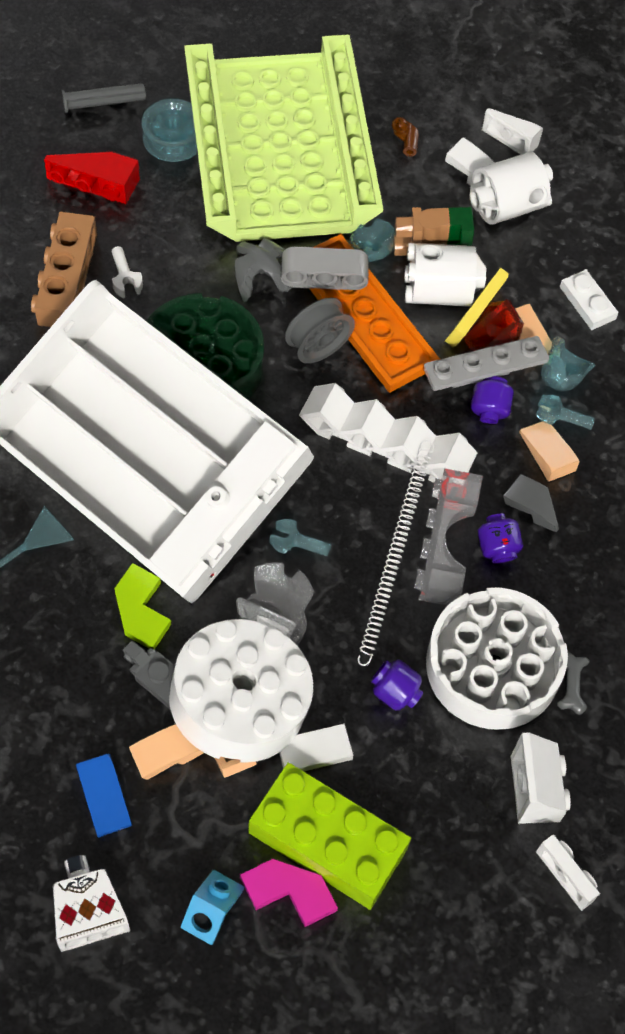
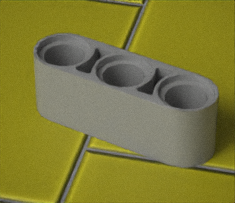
M289 247L282 253L281 280L289 287L360 290L368 285L369 258L366 252L356 249Z

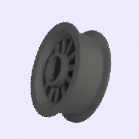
M321 299L303 309L291 321L285 333V341L288 345L297 348V356L301 362H318L332 355L346 343L354 330L355 321L352 316L342 312V303L338 299Z

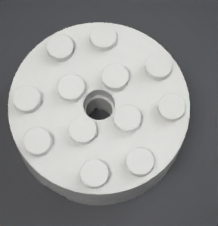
M487 588L486 591L473 594L466 593L458 597L438 617L427 649V675L436 697L453 715L477 727L497 730L509 729L532 721L549 706L566 672L568 650L567 644H564L563 637L559 631L558 622L538 601L515 590ZM491 655H497L501 660L496 659L495 661Z
M224 620L199 630L181 649L170 685V709L181 733L202 752L217 759H220V756L230 759L241 760L240 763L256 762L281 752L298 734L312 701L313 677L308 661L302 651L281 631L252 620Z

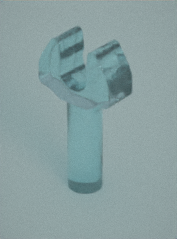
M542 395L538 403L539 409L536 416L543 422L553 425L554 422L561 419L590 430L592 429L595 418L564 408L561 398L558 396Z
M283 519L276 521V530L289 535L286 538L270 535V543L278 552L286 554L289 549L297 546L324 556L329 555L331 544L300 534L295 520Z

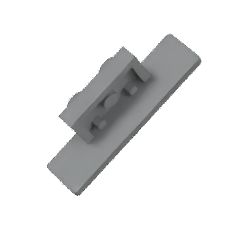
M534 336L424 364V371L432 389L437 391L449 387L456 388L482 381L485 378L508 375L513 371L548 363L549 355L540 338Z

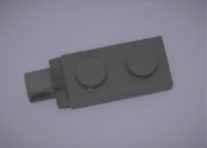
M131 641L122 650L124 652L123 657L133 665L130 668V672L135 676V680L170 709V685L175 665L152 648L145 652L144 649Z

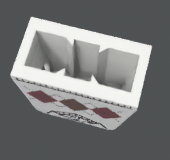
M85 855L67 859L64 863L68 879L56 882L53 885L56 939L61 952L129 932L130 928L127 917L105 869L90 872Z

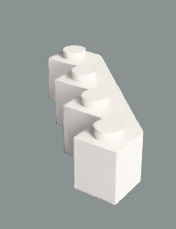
M336 383L315 386L299 414L319 436L329 440L332 435L348 441L347 447L368 456L371 455L372 451L389 458L388 464L410 473L416 465L424 466L428 470H421L417 467L415 469L429 474L428 480L439 485H443L451 479L464 483L477 455L476 450L460 433L436 436L428 428L425 421L418 416L394 419L385 406L377 399L354 403L345 393V390ZM423 441H431V442L434 444L433 453H430V452H428V451H420V450H423V449H424V450H429V451L432 452V448H433L432 444L429 443V442L423 443V444H422V448H420L421 443H422ZM419 454H420V455H427V456H429L431 459H430V460L423 459V458H421V457L419 456ZM419 456L418 460L427 461L429 465H423L419 462L415 465L416 457Z

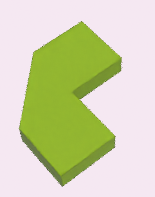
M132 563L114 588L125 636L141 645L155 650L171 626L170 619L146 606L161 584V579Z

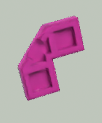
M271 859L240 875V879L255 910L289 894L304 927L338 910L323 877L319 874Z

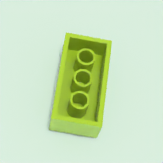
M289 762L249 820V834L304 869L321 875L325 882L369 910L372 909L395 871L411 840V837Z

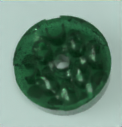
M202 293L188 294L164 303L146 320V322L247 400L258 388L263 374L264 338L257 320L241 304L223 296L217 299L202 297Z

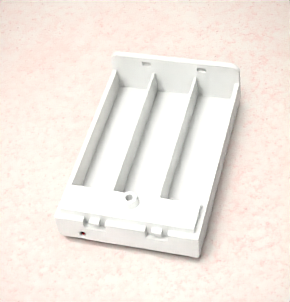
M97 280L90 282L0 386V445L191 604L201 596L314 459L308 446L111 295L104 285Z

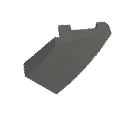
M520 475L504 494L505 504L531 514L533 523L557 532L559 527L548 487L531 478Z

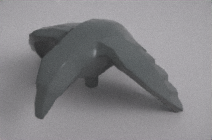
M263 238L258 246L245 241L236 246L237 255H243L235 261L236 280L243 302H247L251 297L253 290L252 282L258 273L268 274L281 292H288L292 288L285 285L281 280L282 267L277 258L282 257V253L285 250L283 247L266 238Z

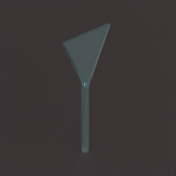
M44 506L24 543L0 560V568L23 551L73 541L74 538Z

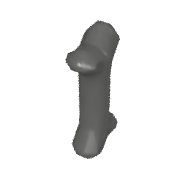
M568 652L566 695L557 703L561 710L572 709L578 715H581L587 709V705L580 696V672L590 662L585 656L575 657L571 652Z

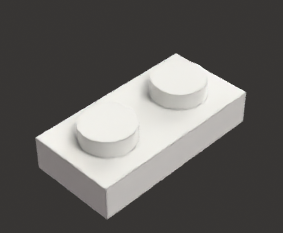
M587 270L561 281V290L591 330L616 320L619 312Z
M553 834L542 842L536 853L582 911L600 894L596 889V881L588 871L580 869L573 860L574 854L564 841H558Z

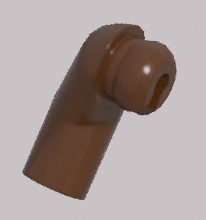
M397 117L392 122L394 134L404 142V155L413 157L417 154L419 132L414 125L403 117Z

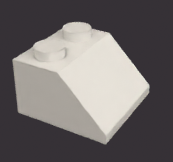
M522 733L511 754L518 824L560 822L566 812L570 810L571 804L569 790L563 787L562 776L566 775L564 755H559L558 743L532 733Z

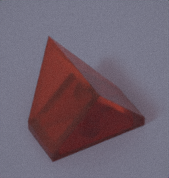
M510 300L490 302L472 330L463 339L471 352L517 341L520 339L524 322Z

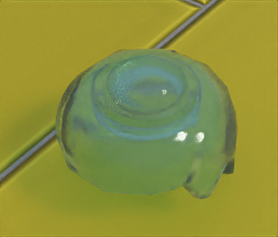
M381 219L374 220L370 227H364L360 224L355 233L350 236V246L352 249L366 252L369 262L383 260L393 250L395 228L389 222Z

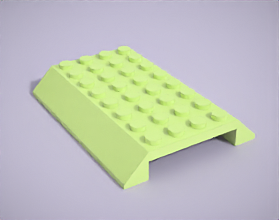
M350 35L322 36L321 53L214 60L212 44L184 45L206 224L208 227L236 242L262 240L263 238L279 239L354 232L383 212Z

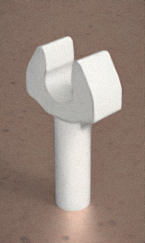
M120 246L114 247L111 252L119 273L118 276L112 278L115 293L125 298L124 285L132 284L139 295L143 288L141 272L130 271L123 248Z

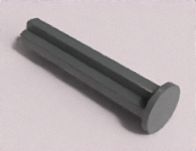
M140 83L65 93V90H61L64 112L68 113L70 109L142 101L146 99L145 86Z

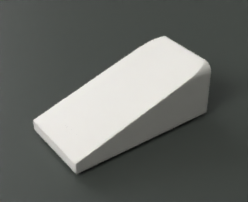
M488 108L485 113L482 131L519 154L534 151L538 147L543 128L532 122Z

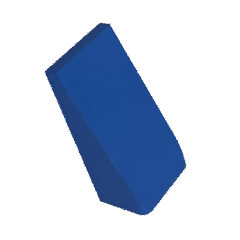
M105 754L76 764L97 837L131 827V820L111 755Z

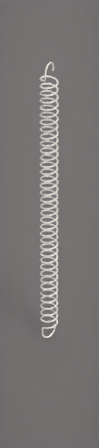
M423 441L420 445V448H422L423 443L429 442L433 446L432 452L424 449L420 451H428L430 453H433L434 444L431 441ZM419 454V456H420L421 458H423V459H426V460H430V459H431V458H430L429 456H427V455H420V454ZM419 456L416 457L417 461L415 462V465L417 462L423 465H429L427 461L418 460ZM417 465L413 468L414 472H412V476L413 473H417L421 476L426 475V473L422 471H415L416 467L421 470H428L424 466ZM413 476L410 478L411 483H413L414 485L419 487L423 486V484L419 482H412L411 479L415 478L416 480L424 481V478L418 476ZM410 487L407 489V492L409 489H412L416 492H421V489L416 487ZM409 492L405 495L406 499H404V503H405V500H409V501H411V502H413V503H417V502H418V500H416V499L407 498V495H408V494H410V495L413 496V497H420V496H419L418 494H416V493H409ZM404 504L410 508H417L413 504ZM403 508V510L400 511V521L397 522L398 526L395 528L397 532L394 533L395 537L392 539L393 543L390 545L391 549H389L390 554L387 555V558L389 560L385 561L386 564L387 561L400 564V561L390 559L389 556L392 555L397 558H402V556L398 554H392L390 551L395 550L401 553L404 552L402 549L393 548L392 545L396 544L400 547H405V545L402 543L394 542V539L397 538L401 541L407 540L403 537H397L395 534L399 533L401 535L408 536V533L398 531L397 528L400 527L404 530H410V528L407 526H400L399 522L411 525V522L401 520L400 517L403 516L407 519H413V517L410 515L402 514V511L414 514L415 512L413 510ZM387 564L386 566H384V569L387 566L393 569H399L397 566ZM386 569L384 571L392 575H397V573L394 571H387ZM382 572V575H383L384 577H381V578H380L381 581H382V578H387V579L392 580V581L395 580V578H393V577L385 576V575H384V572ZM382 581L381 583H379L380 588L377 589V592L379 594H376L375 597L377 598V595H382L384 597L390 598V595L380 593L379 590L383 589L387 592H392V590L388 588H382L380 584H386L388 586L394 585L392 583ZM377 598V600H374L375 605L372 606V609L374 611L370 612L372 617L369 618L370 623L367 624L368 629L365 630L367 634L363 636L365 640L362 641V644L364 646L360 647V650L363 653L370 655V660L368 663L362 664L359 661V655L358 663L362 666L369 664L373 656V654H369L363 651L362 648L366 647L371 650H375L374 647L366 646L363 642L368 641L370 643L377 644L375 641L366 639L365 636L379 638L377 635L369 634L367 630L380 632V630L370 628L368 625L374 624L376 626H382L379 623L372 622L370 619L375 618L377 620L383 621V618L375 617L372 615V613L376 612L378 614L385 615L384 612L376 611L374 607L378 606L379 608L387 609V607L377 605L375 601L389 603L386 600Z

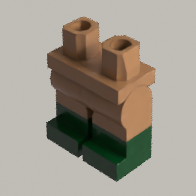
M412 207L411 217H396V235H394L393 241L394 256H407L408 243L472 246L474 235L472 207L430 208L422 212L421 207Z

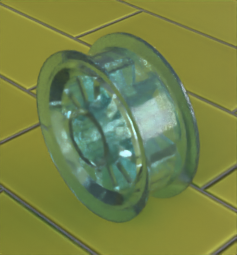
M165 99L152 104L145 111L142 117L143 143L151 155L160 160L178 162L187 160L198 153L192 105L190 102L181 99Z

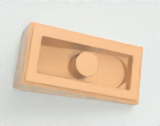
M548 420L520 429L519 433L548 482L576 471L580 462Z

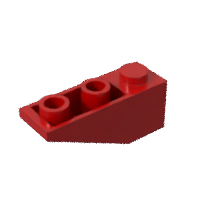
M114 152L46 155L44 159L47 179L123 204H127L140 180L138 160Z

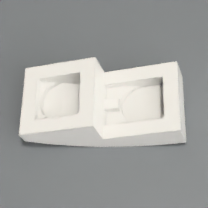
M464 137L446 154L445 162L468 175L467 184L470 186L475 169L494 163L483 151Z

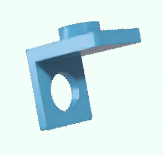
M213 870L193 894L181 928L212 945L216 940L226 914L242 894L244 886ZM203 913L207 915L211 920L212 928L204 930L198 927L194 921V914Z

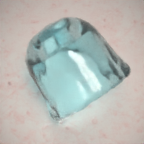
M556 336L548 352V363L542 364L541 377L552 389L567 392L579 385L595 367V364L569 352L564 347L565 340Z

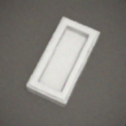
M344 724L298 734L286 748L279 752L283 769L289 762L303 772L353 760V752Z

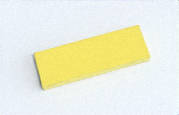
M500 268L445 342L452 347H456L509 277L505 270Z

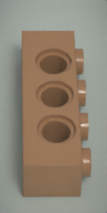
M59 212L57 223H52L50 231L52 243L50 247L47 246L45 248V269L40 270L38 275L39 292L38 295H33L31 302V311L36 314L39 326L51 327L84 289L97 238L95 216Z

